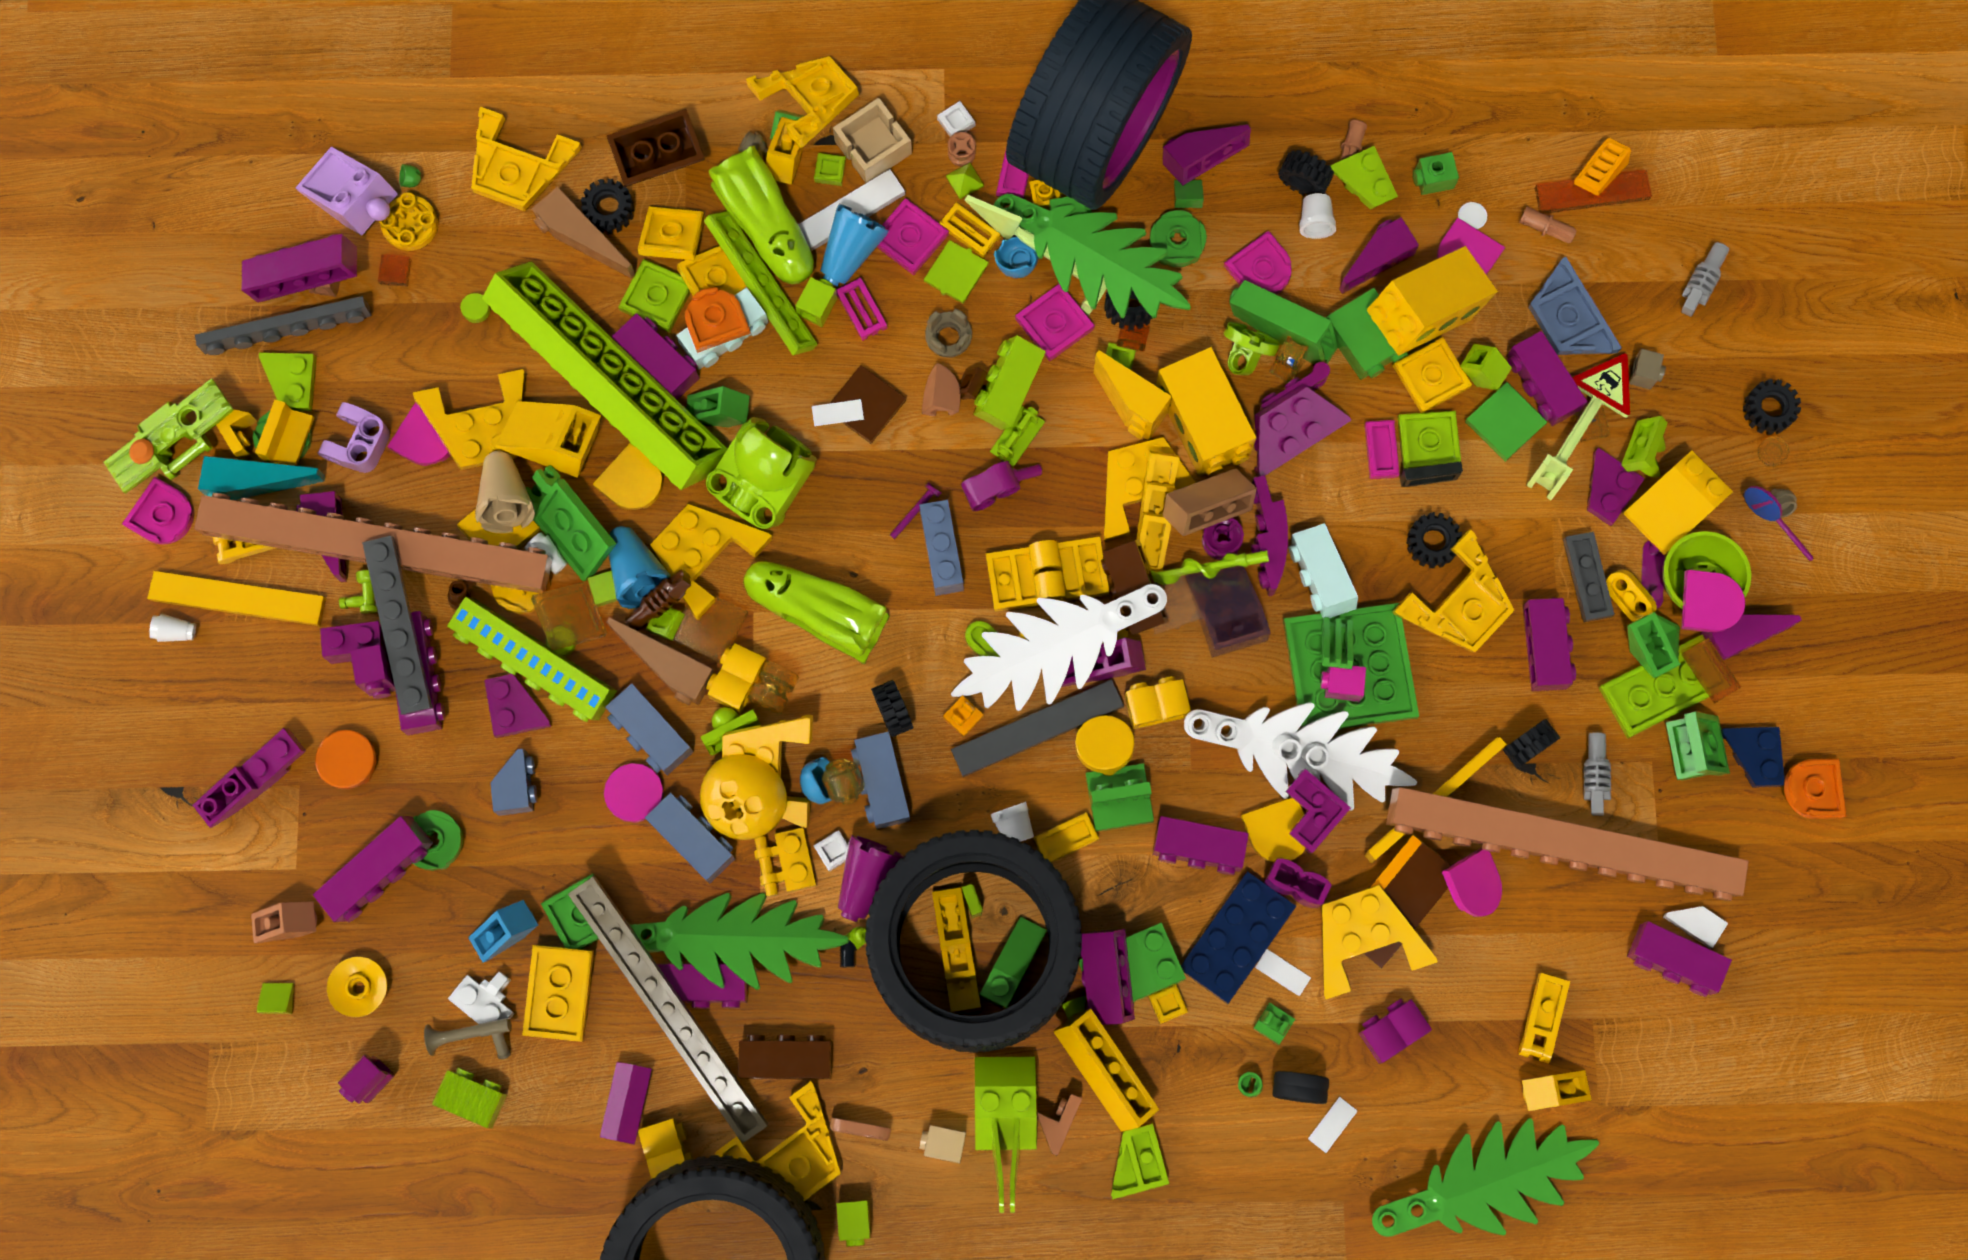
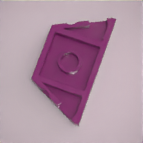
M1300 385L1255 414V429L1257 431L1255 451L1258 452V463L1254 470L1256 476H1266L1350 422L1351 418L1307 386Z

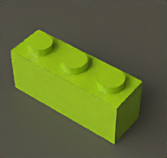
M1018 335L1004 340L997 351V355L1000 357L996 365H992L986 376L988 383L985 390H981L975 399L974 405L977 407L973 415L1000 430L1012 427L1046 351Z

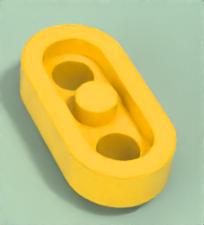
M1618 570L1607 578L1606 583L1610 597L1631 621L1635 622L1652 612L1656 613L1657 605L1654 598L1631 572ZM1620 580H1624L1627 583V588L1620 584ZM1639 602L1645 604L1646 610L1640 608Z

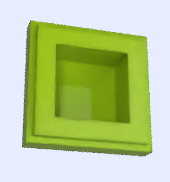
M971 163L946 175L947 180L959 199L984 187Z

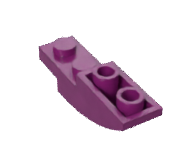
M1263 475L1254 477L1252 484L1257 488L1254 504H1256L1258 515H1255L1258 531H1263V533L1256 535L1254 544L1251 545L1252 553L1268 551L1269 562L1259 563L1262 572H1258V578L1261 588H1266L1268 596H1273L1282 577L1286 562L1288 524L1284 500L1272 502L1266 477Z
M283 728L241 767L235 766L192 806L209 828H213L252 802L290 771L288 767L306 750L289 728Z

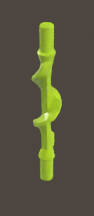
M1267 550L1239 555L1227 553L1221 561L1204 564L1187 558L1184 559L1180 568L1158 572L1151 570L1154 581L1162 585L1176 583L1182 575L1202 572L1208 579H1212L1224 568L1235 566L1248 567V565L1269 562V555Z

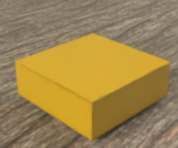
M1177 985L1148 996L1159 1024L1188 1013Z

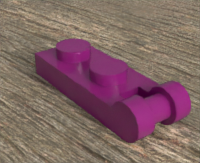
M1318 362L1314 365L1312 373L1301 380L1297 377L1287 383L1284 387L1285 390L1276 395L1273 392L1261 401L1262 405L1259 412L1302 384L1313 391L1322 387L1330 373L1329 365L1325 362Z

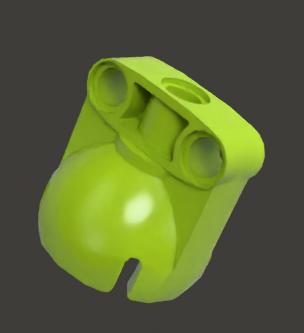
M752 417L741 426L715 470L707 475L706 487L721 503L744 520L760 529H767L779 526L784 521L786 511L814 470L817 459L806 445L778 426H772L764 434L769 428L767 421ZM721 475H723L727 480V485L725 489H723L719 484V478ZM766 508L772 512V520L770 522L764 517Z

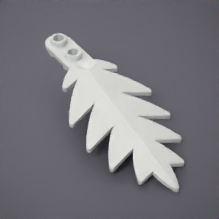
M1150 584L1105 605L1090 596L1081 595L1080 600L1088 610L1064 601L1038 598L1037 603L1056 624L1023 613L1007 612L1006 617L1027 640L1004 633L983 632L982 637L1000 657L977 656L965 658L964 663L973 674L963 680L951 692V696H970L982 692L984 707L989 708L998 700L1012 681L1015 707L1017 711H1020L1031 696L1042 669L1046 702L1050 705L1064 682L1071 657L1073 658L1076 686L1078 689H1082L1094 668L1102 641L1105 653L1110 657L1115 648L1117 632L1162 611L1167 603L1166 593L1160 586ZM1155 594L1158 598L1157 603L1150 604L1147 601V595ZM1123 606H1128L1131 609V614L1127 617L1120 613V608Z
M1312 702L1286 709L1267 720L1265 718L1270 711L1268 707L1256 710L1245 720L1202 709L1189 712L1184 719V729L1192 738L1237 748L1241 762L1249 772L1253 770L1254 756L1264 776L1284 799L1289 797L1285 792L1288 788L1287 767L1294 780L1303 769L1309 771L1319 781L1321 774L1329 789L1351 807L1350 811L1354 810L1353 780L1364 791L1380 802H1385V785L1413 786L1417 784V781L1410 775L1391 765L1398 756L1399 750L1376 749L1362 752L1377 731V728L1374 726L1350 731L1332 739L1349 714L1346 711L1317 719L1300 729L1299 727L1315 707ZM1196 719H1202V725L1199 728H1194L1193 726ZM1228 725L1230 727L1229 733L1222 735V727Z

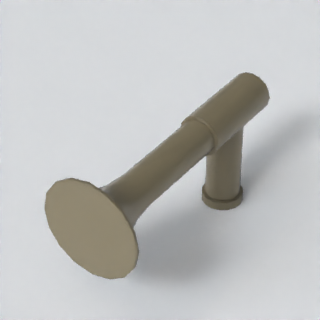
M509 1018L449 1031H436L427 1024L424 1029L426 1049L431 1056H434L436 1049L443 1044L491 1035L498 1059H506L511 1055V1052L508 1049L503 1033L510 1032L512 1025Z

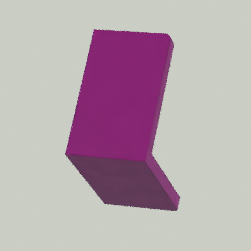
M1303 769L1285 792L1307 810L1306 814L1289 832V835L1310 854L1317 849L1351 807L1309 771Z

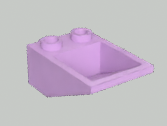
M333 147L328 149L296 186L297 191L344 226L361 236L375 220L382 221L389 216V204L398 194L379 173Z

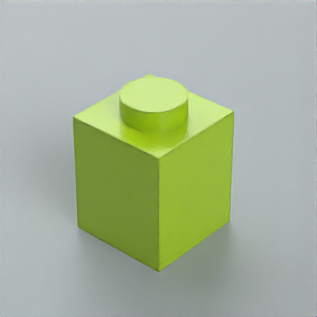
M810 277L795 305L799 317L823 327L838 299L834 285L825 279L820 278L818 281Z
M1480 344L1472 346L1460 365L1476 387L1492 390L1500 388L1512 369L1496 347Z
M869 1200L836 1203L839 1241L846 1240V1247L865 1245L864 1239L871 1238Z

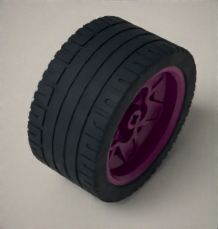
M1079 0L1050 42L1021 99L1007 140L1006 158L1008 163L1092 210L1100 208L1114 194L1128 172H1130L1161 119L1189 54L1192 42L1190 28L1138 0Z

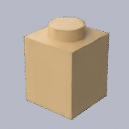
M930 1125L929 1131L923 1130L919 1149L925 1150L924 1156L960 1164L966 1133Z

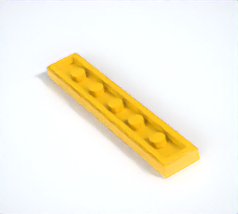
M153 571L147 597L148 600L153 602L314 626L321 625L326 601L324 596Z
M1501 737L1494 739L1433 794L1448 797L1507 744ZM1394 827L1365 853V857L1370 863H1373L1405 834L1395 832Z

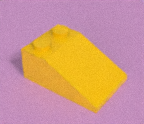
M1098 350L1095 356L1094 375L1124 425L1128 427V431L1139 439L1144 437L1149 441L1168 414L1171 395Z
M1690 451L1623 514L1665 555L1678 540L1686 536L1733 491L1693 451Z

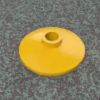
M351 957L340 962L332 970L327 981V996L331 1005L339 1013L348 1017H363L373 1013L383 1003L387 994L388 984L385 972L379 964L365 957ZM362 982L365 988L362 993L358 994L355 991V987L358 983Z

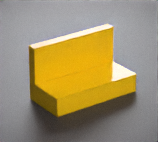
M274 400L255 453L263 461L269 463L297 466L315 417L292 410L285 402Z

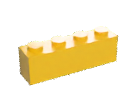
M1091 1008L1073 1014L1053 1031L1121 1132L1139 1128L1160 1110Z

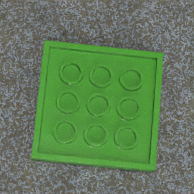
M1399 603L1357 608L1330 618V622L1334 623L1335 618L1341 619L1343 624H1346L1347 620H1353V666L1366 667L1364 697L1360 702L1324 698L1325 689L1320 688L1322 671L1327 672L1328 667L1322 666L1323 617L1321 613L1284 618L1283 625L1296 703L1301 705L1312 702L1315 705L1300 726L1301 728L1317 719L1341 711H1346L1349 715L1339 729L1418 719L1419 711L1402 618L1392 613ZM1330 630V659H1335V631ZM1341 632L1342 660H1346L1345 632Z

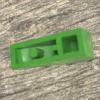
M1020 916L980 993V998L1002 1009L1009 1007L1047 932L1046 929Z

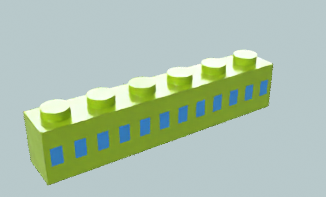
M465 597L447 627L455 631L453 636L465 644L472 642L478 646L476 651L490 660L495 657L502 662L500 667L513 675H516L518 672L526 677L524 682L538 691L541 688L550 693L548 697L550 700L560 706H564L566 703L574 709L572 713L585 722H588L589 719L599 720L606 710V706L617 692V690L554 651L475 598Z

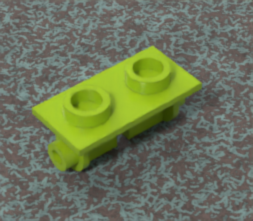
M1021 406L1013 426L1004 430L990 450V453L1003 461H1009L1010 465L1014 467L1045 423L1043 419L1037 416L1039 414L1038 411L1032 407L1026 409Z

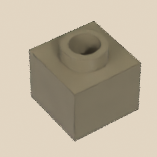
M1641 349L1634 358L1629 384L1651 390L1657 381L1661 382L1666 366L1662 365L1664 354Z

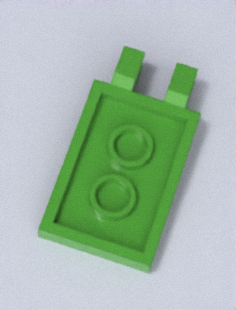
M551 465L547 466L544 471L538 469L532 476L536 484L532 489L526 487L534 506L535 515L533 521L546 536L549 535L563 558L580 579L585 582L588 580L587 578L594 576L617 543L568 483L560 478L561 475Z

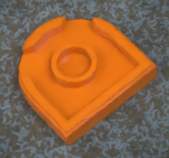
M715 287L703 289L692 297L685 311V321L697 353L751 333L739 301L733 294Z
M1808 759L1796 763L1789 769L1784 780V793L1787 802L1796 813L1809 819H1841L1847 817L1839 759Z

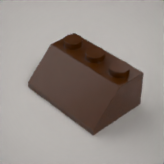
M687 109L607 135L624 187L705 160Z

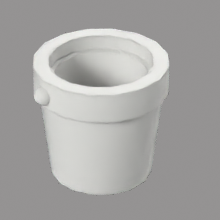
M1315 193L1303 199L1302 216L1299 223L1301 235L1306 238L1321 239L1327 238L1336 232V220L1334 219L1330 196Z
M1026 802L990 814L999 833L1006 834L1010 838L1011 836L1017 838L1019 842L1034 837L1028 814L1029 808Z

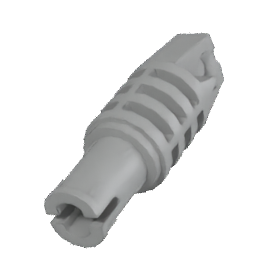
M1719 242L1714 243L1705 261L1697 265L1682 294L1687 300L1681 313L1692 317L1698 304L1706 305L1721 277L1720 268L1729 252V247Z
M1605 733L1588 734V759L1584 763V800H1591L1592 816H1604V800H1611V763L1606 759Z

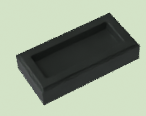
M1460 461L1404 469L1400 476L1401 487L1455 481L1463 472L1462 463Z

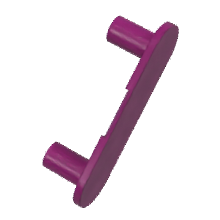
M1648 541L1643 546L1641 584L1654 598L1658 609L1663 603V565L1665 555Z

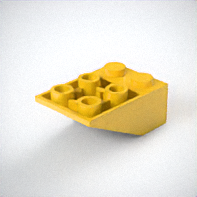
M517 401L496 444V448L546 467L551 465L557 471L578 478L597 436L601 415L575 405Z

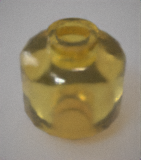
M845 758L830 762L822 775V781L829 798L834 802H842V804H851L857 801L865 787L857 764Z

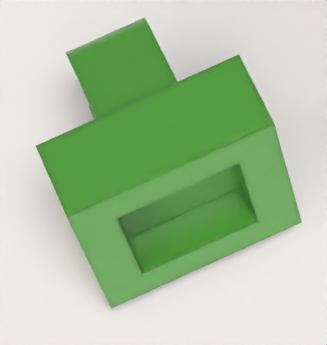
M1269 1003L1253 1029L1277 1045H1280L1295 1018Z

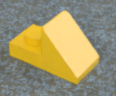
M234 409L216 426L233 454L239 460H247L252 457L247 449L251 444L242 431L255 424L257 420L249 412Z

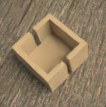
M877 98L833 127L835 143L847 159L852 160L853 167L865 183L878 177L912 154L911 139L898 122H894L892 114L880 98Z

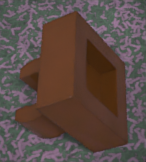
M979 367L966 369L959 383L960 398L963 400H975L981 387L985 388L988 383L985 380L988 373Z

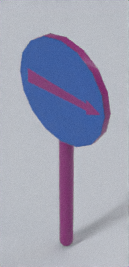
M1758 486L1747 488L1744 498L1749 508L1765 520L1776 521L1809 561H1812L1813 556L1780 518L1783 511L1778 500L1764 488Z

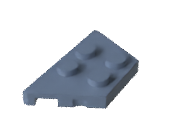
M1567 257L1562 258L1528 308L1557 355L1618 353L1622 349L1621 345Z

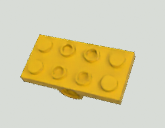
M1100 537L1057 543L1055 540H1044L1032 543L1026 548L986 553L994 612L1038 606V598L1071 601L1080 599L1081 595L1090 597L1109 595L1107 575L1101 564V560L1104 557Z

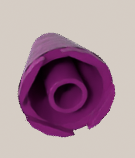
M851 835L838 901V908L842 910L841 916L857 922L859 918L865 919L869 914L870 905H872L875 892L879 890L878 886L881 881L885 879L887 872L896 866L895 863L905 856L897 851L891 855L889 854L890 851L886 849L887 846L861 836L856 838L854 835Z

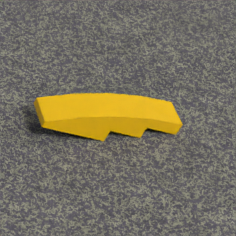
M1150 451L1136 540L1141 542L1150 570L1158 572L1163 571L1171 524L1163 517L1166 495L1176 490L1175 480L1180 457L1176 454Z
M959 887L932 892L951 1013L961 1015L981 1011L962 889Z

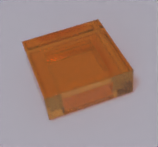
M381 255L378 275L379 284L408 287L412 261L410 257Z
M1143 324V328L1138 329L1134 325L1133 330H1128V325H1125L1124 329L1120 328L1117 341L1118 347L1145 351L1150 326Z

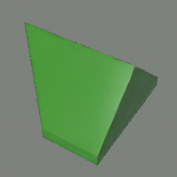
M1655 612L1627 625L1629 651L1653 678L1680 665L1678 661L1679 625L1657 615Z

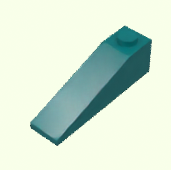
M204 456L198 490L205 496L212 497L213 493H221L230 496V500H238L321 483L325 481V475L318 468Z

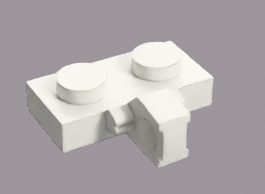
M500 971L490 982L484 979L481 984L467 975L448 998L478 1024L505 1018L511 1019L515 1014L502 1003L506 996L501 992L510 983L511 979Z

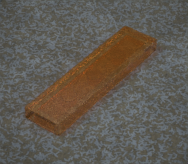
M1647 170L1618 174L1599 196L1575 185L1574 180L1538 184L1534 188L1538 209L1542 214L1646 201L1652 197ZM1591 177V179H1593V180H1595V181H1597V182H1600V180H1598V179H1596V178H1594V177Z

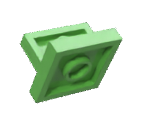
M1691 712L1684 714L1685 718L1666 722L1677 780L1683 781L1705 775L1721 776L1730 774L1718 716Z
M1144 763L1125 766L1111 776L1094 771L1085 773L1096 832L1154 822L1150 801L1152 794L1150 782H1147Z

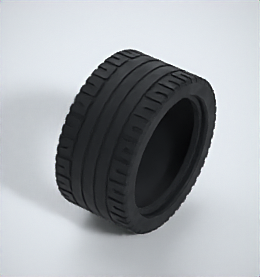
M961 830L953 834L951 832L942 834V837H933L929 839L930 841L917 845L915 850L911 849L907 852L906 856L900 858L895 863L896 866L887 872L885 879L878 886L879 890L875 892L868 912L869 918H867L865 942L869 969L874 983L889 1009L902 1024L920 1038L926 1039L936 1046L938 1045L949 1050L954 1049L959 1052L978 1053V1051L989 1052L1003 1049L1006 1046H1012L1025 1040L1031 1034L1040 1030L1056 1014L1066 999L1076 976L1081 957L1082 927L1078 907L1075 906V898L1069 890L1070 887L1066 880L1063 881L1058 869H1055L1048 859L1043 858V854L1038 850L1032 849V846L1027 843H1021L1019 839L1012 836L1011 838L1007 837L1006 834L999 832L994 834L993 831L984 830V832H979V830L965 832V830ZM959 873H990L1016 884L1037 905L1048 932V961L1039 981L1019 1002L1007 1009L989 1015L965 1016L938 1008L914 989L907 979L901 963L900 936L903 923L910 908L917 898L930 886L944 878Z
M712 1155L710 1158L705 1156L697 1157L694 1160L683 1161L680 1165L675 1164L659 1173L656 1178L648 1181L631 1199L613 1224L605 1240L600 1260H640L646 1234L656 1221L677 1207L701 1200L727 1201L743 1206L757 1214L776 1233L788 1260H825V1250L820 1228H817L818 1222L812 1214L811 1208L808 1203L803 1201V1196L794 1189L795 1187L790 1182L787 1183L780 1174L773 1173L772 1169L766 1166L762 1167L760 1163L755 1161L749 1162L745 1158L739 1157L736 1159L733 1156L726 1155L724 1157Z

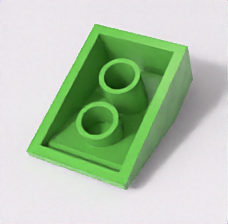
M1162 923L1126 938L1133 1003L1181 983L1186 979ZM1080 959L1079 966L1082 972L1084 970L1083 959Z

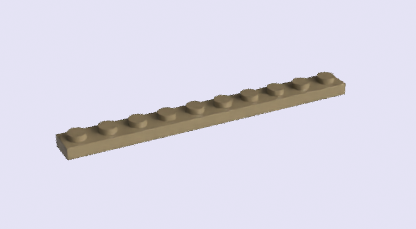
M595 875L569 892L568 895L740 1141L744 1143L766 1128L768 1122Z

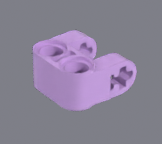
M342 402L336 416L356 426V429L346 448L324 440L318 455L362 473L370 472L377 466L389 441L390 431L378 416L352 404ZM380 427L377 434L373 436L368 435L371 428ZM367 452L364 460L356 461L359 453Z

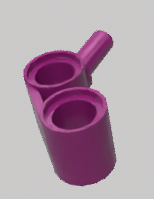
M1003 461L991 466L979 475L968 478L962 482L961 487L972 511H980L995 503V495L1000 499L1016 493L1021 488L1019 485L1020 481L1040 476L1042 469L1037 464L1016 470L1011 467L1009 461Z

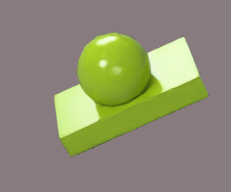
M722 707L713 714L711 723L714 730L702 735L701 739L710 756H713L722 751V739L726 732L761 724L754 710L739 716L736 710Z

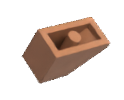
M314 902L279 903L251 914L254 943L302 937L316 932L317 914L314 911Z

